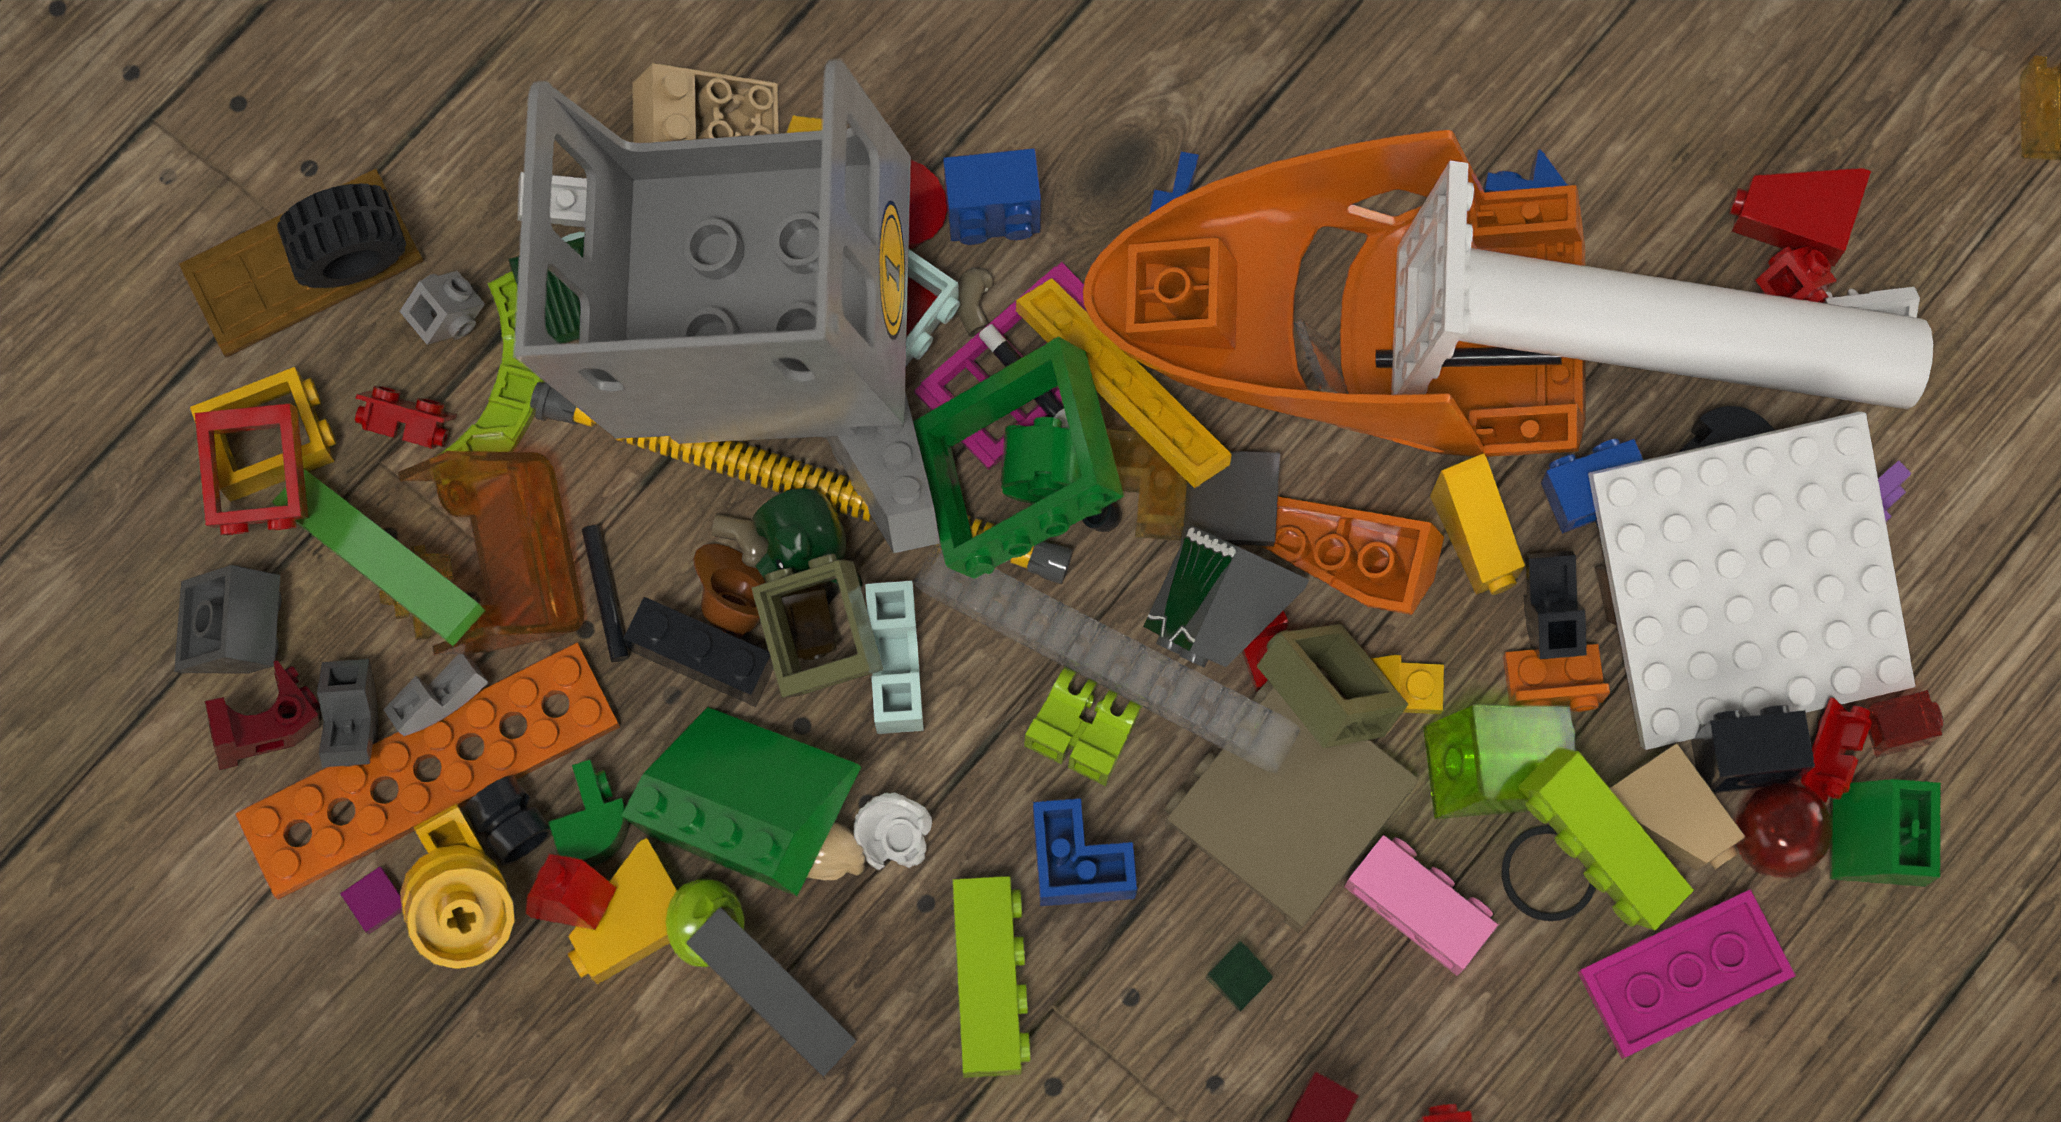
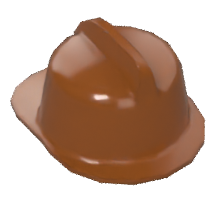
M720 544L703 545L696 550L693 558L695 570L703 584L701 600L703 616L710 623L721 628L723 632L741 639L745 633L750 632L760 623L752 587L764 584L765 581L757 568L749 567L742 562L743 554Z

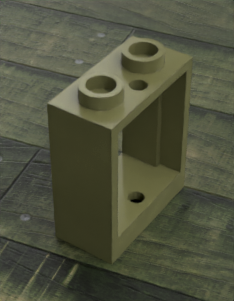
M835 554L822 556L808 561L810 568L796 574H793L792 568L774 571L765 575L766 583L752 587L782 698L802 696L884 670L853 561L837 560ZM837 579L858 654L802 671L781 596Z
M1342 624L1322 627L1314 626L1309 629L1282 631L1267 644L1268 651L1257 665L1259 670L1323 748L1385 737L1409 705ZM1314 662L1319 663V665L1324 669L1328 676L1333 680V682L1338 686L1342 693L1347 697V700H1344L1340 696V694L1335 690V688L1330 684L1326 677L1317 668Z

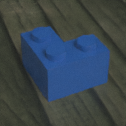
M1611 439L1595 446L1592 449L1593 454L1579 459L1574 454H1571L1549 464L1550 469L1546 471L1541 485L1562 533L1596 522L1598 527L1588 473L1642 461L1643 458L1635 439L1621 444L1619 439Z
M1081 799L1033 802L1040 906L1135 899L1137 884L1133 842L1085 846Z

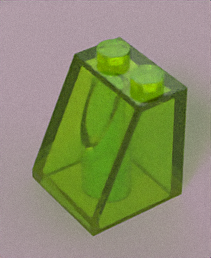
M1472 705L1424 726L1434 819L1529 811L1525 805L1529 799L1518 786L1556 747L1575 751V729L1571 722L1570 707Z

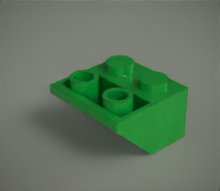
M1900 779L1854 782L1850 784L1849 792L1842 794L1841 799L1831 798L1830 880L1925 887L1940 878L1941 783Z

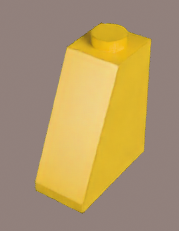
M1480 454L1441 470L1430 498L1475 594L1478 595L1490 590L1491 595H1496L1509 590L1517 584L1515 579L1519 577L1525 565L1485 454Z
M648 838L638 842L609 881L617 889L596 930L575 927L568 936L575 948L567 953L573 966L581 978L589 974L597 985L670 943L666 929L667 909L677 889Z

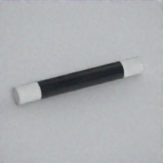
M992 324L980 332V339L1005 367L1021 359L1020 355ZM1050 390L1034 399L1049 417L1060 419L1062 421V428L1069 429L1064 406Z

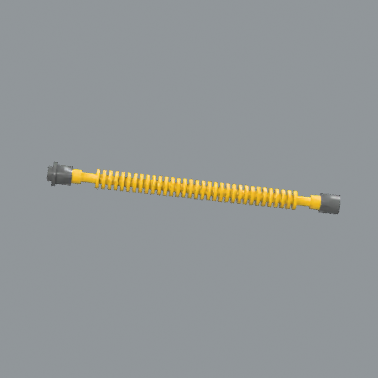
M538 382L536 384L530 401V407L536 409V419L545 421L547 418L573 425L580 423L589 427L597 424L546 382ZM670 436L616 439L624 442L626 439L627 444L630 445L637 443L638 447L646 449L649 445V451L657 453L660 449L661 455L669 456L671 453V458L680 460L682 457L685 463L690 464L694 459L695 466L702 467L705 463V469L713 471L716 467V473L723 475L727 471V476L736 478L739 473V480L746 482L750 477V484L758 485L761 481V487L769 489L773 482L772 490L778 493L781 492L783 486L784 492L800 488L817 490L830 500L836 510L841 503L840 513L847 515L851 507H853L852 517L859 518L862 511H864L863 520L870 522L872 519L868 506L862 496H858L851 484V479L846 486L847 476L840 474L835 482V472L828 471L824 478L825 469L817 467L813 474V465L806 463L802 469V462L794 460L790 467L791 458L783 456L779 463L780 454L773 452L768 459L769 452L767 450L760 449L757 454V447L749 445L746 450V443L738 442L736 446L735 441L678 444ZM967 515L968 521H969V525H970L971 516H968V515ZM975 518L973 525L970 526L972 537L974 538L992 528L994 524L987 522L984 530H982L983 520ZM1042 541L1033 546L1026 555L1012 558L1010 563L1027 568L1030 573L1037 574L1046 580L1062 585L1071 561L1073 549Z

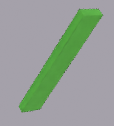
M304 469L308 519H298L296 523L450 645L454 646L485 612L482 606ZM286 487L272 501L276 507L288 505Z

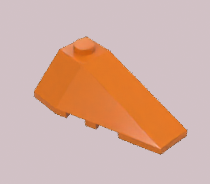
M1278 497L1274 547H1261L1366 607L1412 615L1434 582L1444 536L1430 522Z

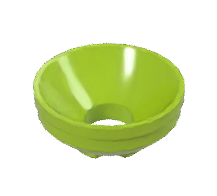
M700 879L684 884L676 891L667 909L666 929L669 942L675 953L691 966L709 967L685 943L719 907L724 909L744 930L745 919L741 902L732 889L720 881Z

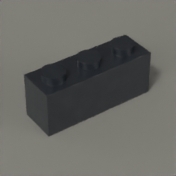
M643 597L623 637L630 652L754 707L757 706L774 671L768 651L646 597Z

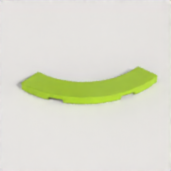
M512 271L488 283L498 309L503 338L502 363L500 364L495 385L488 399L489 403L477 422L472 424L456 442L427 461L449 504L473 491L508 459L522 440L535 416L536 409L530 407L534 388L538 382L545 383L544 380L514 357L518 288Z

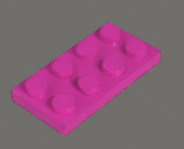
M1751 890L1745 891L1577 972L1621 1059L1633 1055L1796 976Z

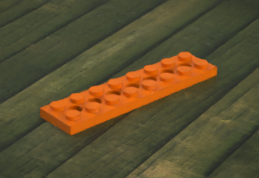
M577 642L479 691L463 706L437 723L407 736L397 732L373 744L370 764L327 767L235 813L273 896L279 900L414 832V826L455 804L460 808L465 806L471 798L493 782L510 775H514L519 779L620 728V725ZM556 694L566 696L569 699V708L563 716L553 718L545 714L544 705L549 697ZM515 715L524 717L527 721V728L521 737L508 739L502 735V725L507 718ZM469 737L481 738L484 742V751L481 756L471 761L462 759L459 754L461 743ZM428 758L439 760L441 763V773L435 780L431 782L418 780L416 771L418 765L423 760ZM388 779L396 781L398 784L396 798L386 804L376 802L374 799V789L377 784ZM342 801L352 802L355 806L354 818L346 825L333 824L331 820L333 807ZM297 823H308L312 829L310 841L302 847L290 846L288 842L289 830Z

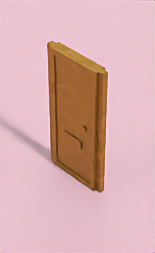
M377 169L342 184L362 183L378 185L382 189H386ZM391 199L406 241V250L387 269L354 284L333 288H310L299 284L294 278L277 229V223L280 222V217L283 213L179 263L223 355L228 357L423 262L393 200Z

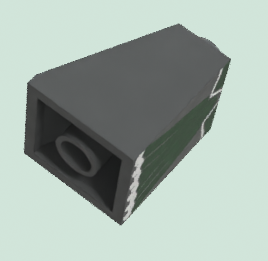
M1190 525L1143 627L1159 635L1156 644L1179 654L1180 657L1205 668L1208 660L1227 667L1306 588L1309 579Z

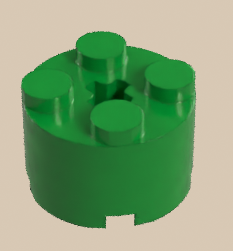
M1038 417L1034 419V426L1009 425L1005 427L1001 468V489L1003 488L1002 493L1005 496L1017 501L1035 504L1082 477L1070 429L1062 428V421L1060 419Z

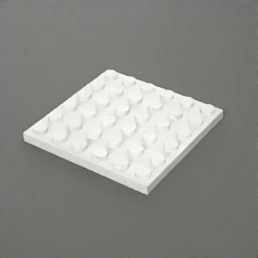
M1855 412L1588 473L1640 747L1648 750L1695 739V736L1704 725L1713 720L1714 714L1724 711L1740 710L1742 711V716L1747 717L1761 715L1760 710L1766 707L1788 705L1790 712L1805 710L1807 713L1826 708L1830 697L1835 698L1840 704H1845L1915 687L1865 412Z

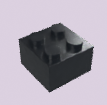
M1777 705L1761 709V715L1743 717L1740 710L1714 714L1713 720L1704 725L1695 736V739L1691 740L1696 770L1714 794L1794 785L1815 767L1805 710L1790 712L1788 705Z

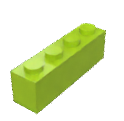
M1556 747L1518 786L1529 799L1525 803L1528 810L1542 823H1549L1558 834L1554 838L1558 846L1570 857H1577L1587 868L1583 872L1585 878L1600 892L1608 893L1615 902L1612 906L1613 911L1627 925L1631 927L1639 925L1656 930L1694 891L1580 752Z
M1010 876L953 879L964 1078L1021 1075V1062H1031L1029 1032L1019 1033L1018 1014L1028 1013L1026 984H1016L1015 967L1025 965L1023 936L1014 937L1013 918H1022L1021 890L1011 889Z

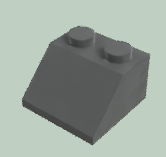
M229 565L181 581L174 672L249 674L274 667L273 661H275L279 648L278 638L276 637L277 617L282 603L281 593L279 592L280 575Z

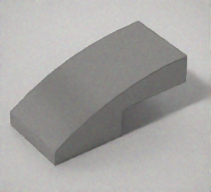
M460 652L429 685L415 676L385 707L384 711L396 730L403 736H407L449 716L474 697L488 681L475 662Z

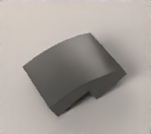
M1229 451L1232 454L1230 465L1198 487L1194 488L1185 480L1181 544L1190 525L1231 544L1274 547L1280 453Z

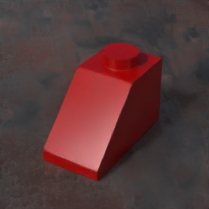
M549 854L527 896L525 914L534 919L596 930L617 888L582 859Z

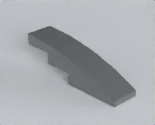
M720 907L685 943L823 1077L857 1042Z

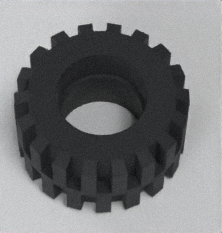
M347 184L319 191L290 207L280 217V222L277 223V229L295 280L302 286L310 288L341 287L366 280L394 264L406 250V241L386 189H382L378 185Z

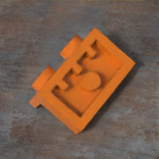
M1586 645V656L1539 659L1534 650L1505 652L1503 661L1510 711L1523 710L1525 716H1539L1551 713L1552 707L1570 706L1572 712L1591 711L1599 708L1598 703H1603L1610 694L1609 684H1604L1599 645Z

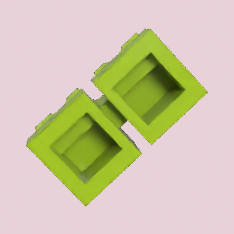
M1065 666L1036 719L1034 718L1025 734L1024 746L1061 765L1069 750H1073L1069 758L1068 768L1106 787L1138 719L1143 704L1131 699L1123 714L1115 716L1111 711L1116 703L1119 692L1110 688L1104 700L1102 699L1097 703L1094 710L1097 714L1092 724L1087 723L1081 717L1086 709H1090L1093 705L1094 692L1098 682L1089 678L1082 691L1078 695H1072L1069 691L1077 672Z

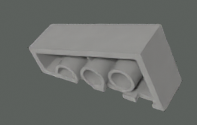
M906 393L903 425L857 427V435L823 437L829 442L832 453L839 465H843L848 473L858 496H862L868 506L869 514L893 553L940 544L934 504Z

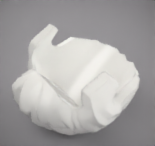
M895 792L891 794L884 793L880 796L872 797L864 807L859 809L854 822V838L862 846L865 860L872 867L880 870L885 867V860L892 859L899 865L910 868L925 860L927 845L924 836L931 831L932 819L926 808L917 802Z

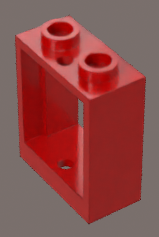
M289 403L195 413L206 526L220 528V535H237L249 533V524L267 523L269 531L296 528V520L308 519L298 407ZM280 428L288 505L222 512L214 434Z

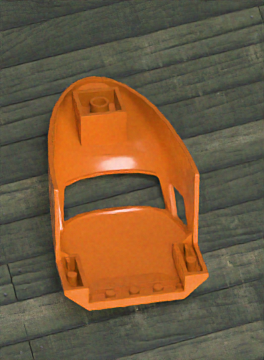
M1451 130L1408 134L1348 144L1272 162L1209 183L1173 199L1126 228L1099 254L1085 278L1083 287L1084 306L1097 329L1129 357L1177 382L1212 395L1259 408L1328 423L1346 430L1384 438L1442 455L1478 456L1484 453L1486 457L1579 452L1586 422V360L1562 357V365L1441 367L1438 378L1431 380L1426 394L1391 395L1392 368H1376V350H1393L1397 247L1422 206L1398 216H1390L1352 205L1354 203L1398 189L1428 197L1449 161L1468 163V182L1474 184L1472 205L1469 211H1467V224H1471L1473 227L1471 248L1585 266V242L1577 186L1568 185L1484 192L1454 132ZM1325 226L1367 235L1366 241L1349 267L1342 296L1340 325L1341 369L1347 394L1309 390L1299 372L1294 340V301L1301 260L1316 232ZM1458 341L1455 345V348H1500Z

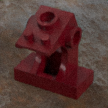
M278 660L273 661L274 675L279 694L269 710L257 715H243L235 712L225 703L224 697L205 701L209 730L219 770L238 766L237 760L294 747L319 727V718L316 711L321 709L320 704L306 685L300 689L297 687L296 684L299 682L297 678L298 673L293 666L285 670Z

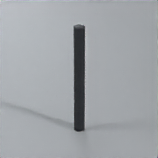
M1501 347L1455 348L1452 358H1446L1441 367L1562 365V357ZM1376 350V368H1392L1393 350Z

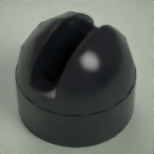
M1115 501L1102 508V513L1082 519L1083 523L1093 530L1110 532L1121 522L1122 510L1120 504Z

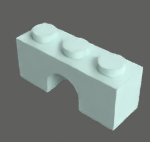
M899 581L865 584L867 612L884 669L883 671L873 673L871 676L877 734L924 731L913 582Z

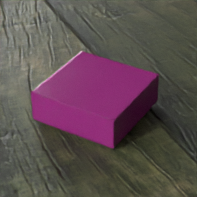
M380 866L340 893L368 935L402 912L400 893Z

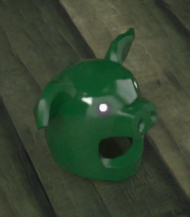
M806 488L787 490L764 503L752 518L758 535L767 538L768 541L767 552L756 565L757 570L764 579L766 574L786 568H792L793 574L810 569L808 561L826 555L835 554L837 560H844L846 536L842 523L831 502L824 494L817 490ZM857 573V577H858L859 584H860V587H861L862 584H863V583H862V579H861V577L859 576V574ZM837 579L831 580V582L838 584Z

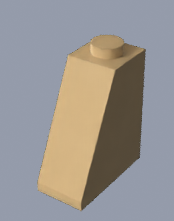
M1677 743L1609 788L1658 848L1696 871L1708 863L1716 870L1738 855L1733 846L1745 838L1744 834Z

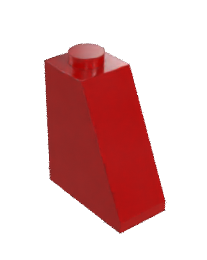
M1864 168L1754 175L1746 190L1738 188L1729 210V214L1736 216L1731 232L1781 249L1790 246L1792 250L1810 245L1812 249L1821 252L1828 259L1830 265L1835 267L1846 251L1871 171Z

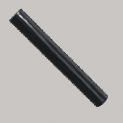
M590 525L582 528L583 539L611 662H620L628 659L629 654L623 639L624 632L600 526Z

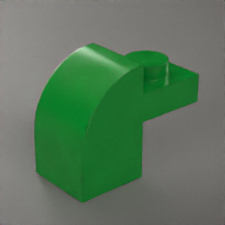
M589 759L572 765L585 810L549 821V825L559 856L582 859L589 866L593 867L607 861L620 849L627 836L629 822L621 817L627 806L622 798L606 803L605 799L613 797L608 776L605 770L597 772Z

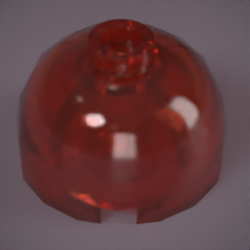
M1775 783L1755 791L1739 807L1735 823L1745 836L1736 844V847L1742 859L1757 873L1765 876L1771 875L1776 878L1794 879L1811 871L1826 856L1833 837L1832 818L1824 802L1811 790L1794 783Z

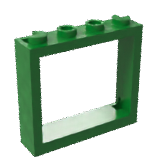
M1060 337L1053 339L913 421L934 504L945 565L947 568L973 579L984 573L991 574L995 567L1012 558L1026 555L1033 546L1050 537L1064 534L1071 525L1088 516L1102 513V508L1124 497L1086 352ZM1058 386L1082 477L973 538L951 447Z

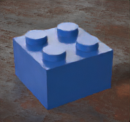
M1035 148L943 158L951 242L960 241L965 245H976L985 242L987 238L1005 236L1009 240H1023L1031 237L1032 233H1040L1041 197Z

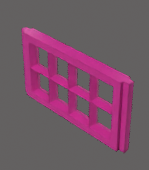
M1062 262L1053 267L1020 296L1022 297L1052 278L1086 311L1083 300L1084 284ZM1016 301L988 324H992L1003 337V334L1022 319L1016 312ZM980 332L914 390L918 398L931 411L954 398L944 386L964 368H967L979 382L989 377L974 361L988 348L980 339ZM1006 339V341L1013 347V349L1020 355V357H1021V358L1024 357V356ZM1059 387L1056 389L1052 388L1050 391L1063 405ZM1039 405L1033 408L1027 415L1020 408L1010 413L1018 421L1015 425L1034 426L1035 418L1049 417ZM983 428L961 441L987 470L1002 460L1004 435L996 441Z

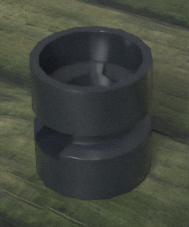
M514 775L503 777L488 785L471 798L463 809V812L477 832L485 831L489 834L486 845L502 866L509 865L528 855L551 835L550 826L536 807L527 808L530 797Z

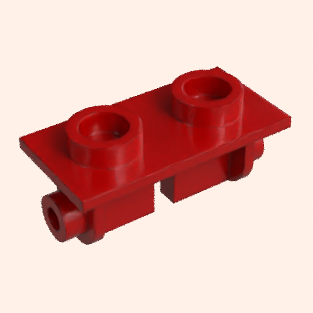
M374 386L373 391L370 390L356 394L355 399L366 401V406L360 405L355 415V423L361 424L363 430L394 438L397 435L399 422L406 424L402 438L403 441L430 449L446 445L449 431L442 428L443 423L454 420L457 417V414L443 411L444 404L427 398H417L416 403L400 399V391L384 386Z
M1831 697L1824 715L1819 720L1818 733L1812 747L1815 767L1805 774L1800 781L1823 803H1827L1828 797L1841 799L1843 793L1849 792L1859 760L1855 756L1845 755L1846 750L1862 752L1872 725V721L1869 719L1871 712L1868 709L1852 706L1851 712H1848L1835 698Z

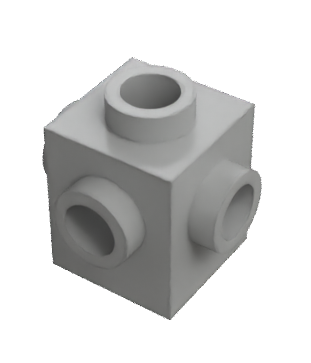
M458 271L439 276L432 274L419 281L399 312L428 345L452 337L460 339L466 336L475 327L476 321L474 319L485 303L472 289L470 283Z

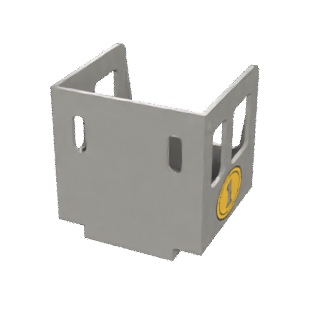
M841 59L828 60L826 63L822 131L633 143L621 139L555 89L549 82H534L530 87L528 95L514 357L616 439L670 436L678 444L857 435V427L903 425L911 156ZM554 139L584 169L587 178L583 258L555 233L551 226L550 204ZM547 269L568 286L579 298L581 307L579 343L559 344L547 333L545 327Z

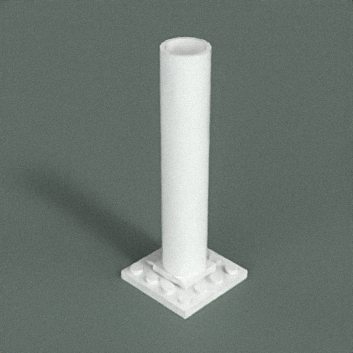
M1449 161L1397 247L1391 395L1426 394L1429 383L1432 379L1438 378L1441 366L1446 358H1452L1458 341L1901 409H1909L1916 405L1924 392L1930 375L1933 359L1932 331L1928 322L1921 318L1471 248L1473 227L1471 224H1467V211H1469L1472 205L1474 184L1468 182V163Z

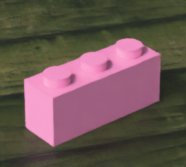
M1383 835L1350 876L1344 887L1458 976L1498 926L1496 922L1490 919L1493 916L1492 911L1476 898L1470 897L1467 901L1452 888L1455 886V883L1441 870L1432 867L1430 871L1414 859L1417 853L1404 841L1396 837L1391 841Z

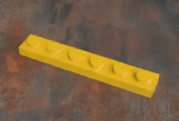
M1052 278L1016 300V312L1047 343L1060 337L1086 352L1096 391L1190 485L1196 488L1230 465L1232 454L1135 359L1125 354L1097 329L1088 313Z

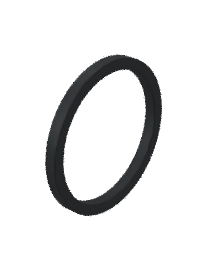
M1551 826L1532 828L1518 836L1505 853L1501 870L1505 892L1511 902L1521 912L1532 918L1542 921H1560L1570 918L1580 912L1591 900L1596 888L1590 882L1585 896L1576 906L1561 913L1551 914L1539 912L1527 906L1519 899L1511 885L1509 866L1517 847L1528 838L1536 835H1558Z

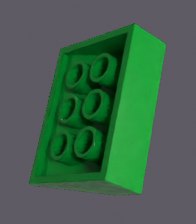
M707 707L642 774L621 817L650 837L798 896L861 766Z

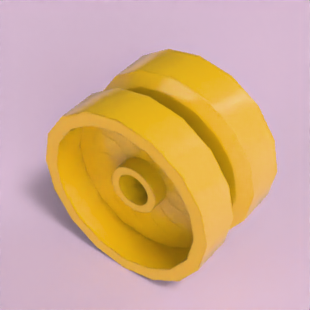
M461 845L437 848L420 857L405 875L400 898L407 931L418 952L435 965L454 969L477 966L495 956L508 941L515 921L513 900L496 863L480 850Z

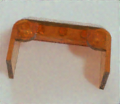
M446 451L398 472L400 481H435L438 498L443 508L452 516L470 517L487 605H481L485 612L454 646L450 645L447 641L433 645L434 655L492 652L561 637L575 632L581 627L584 620V610L556 473L551 462L544 455L537 452Z

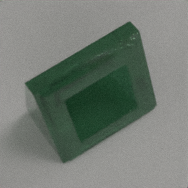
M1240 940L1207 974L1206 980L1241 1012L1274 977Z

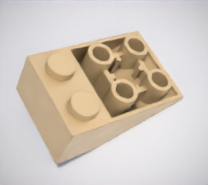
M652 63L632 83L633 143L779 134L777 83Z

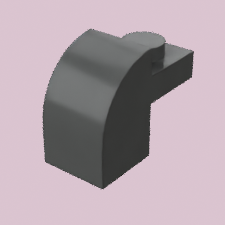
M370 660L322 662L317 690L324 721L319 748L322 767L370 764L372 746L378 742L379 736L377 694Z

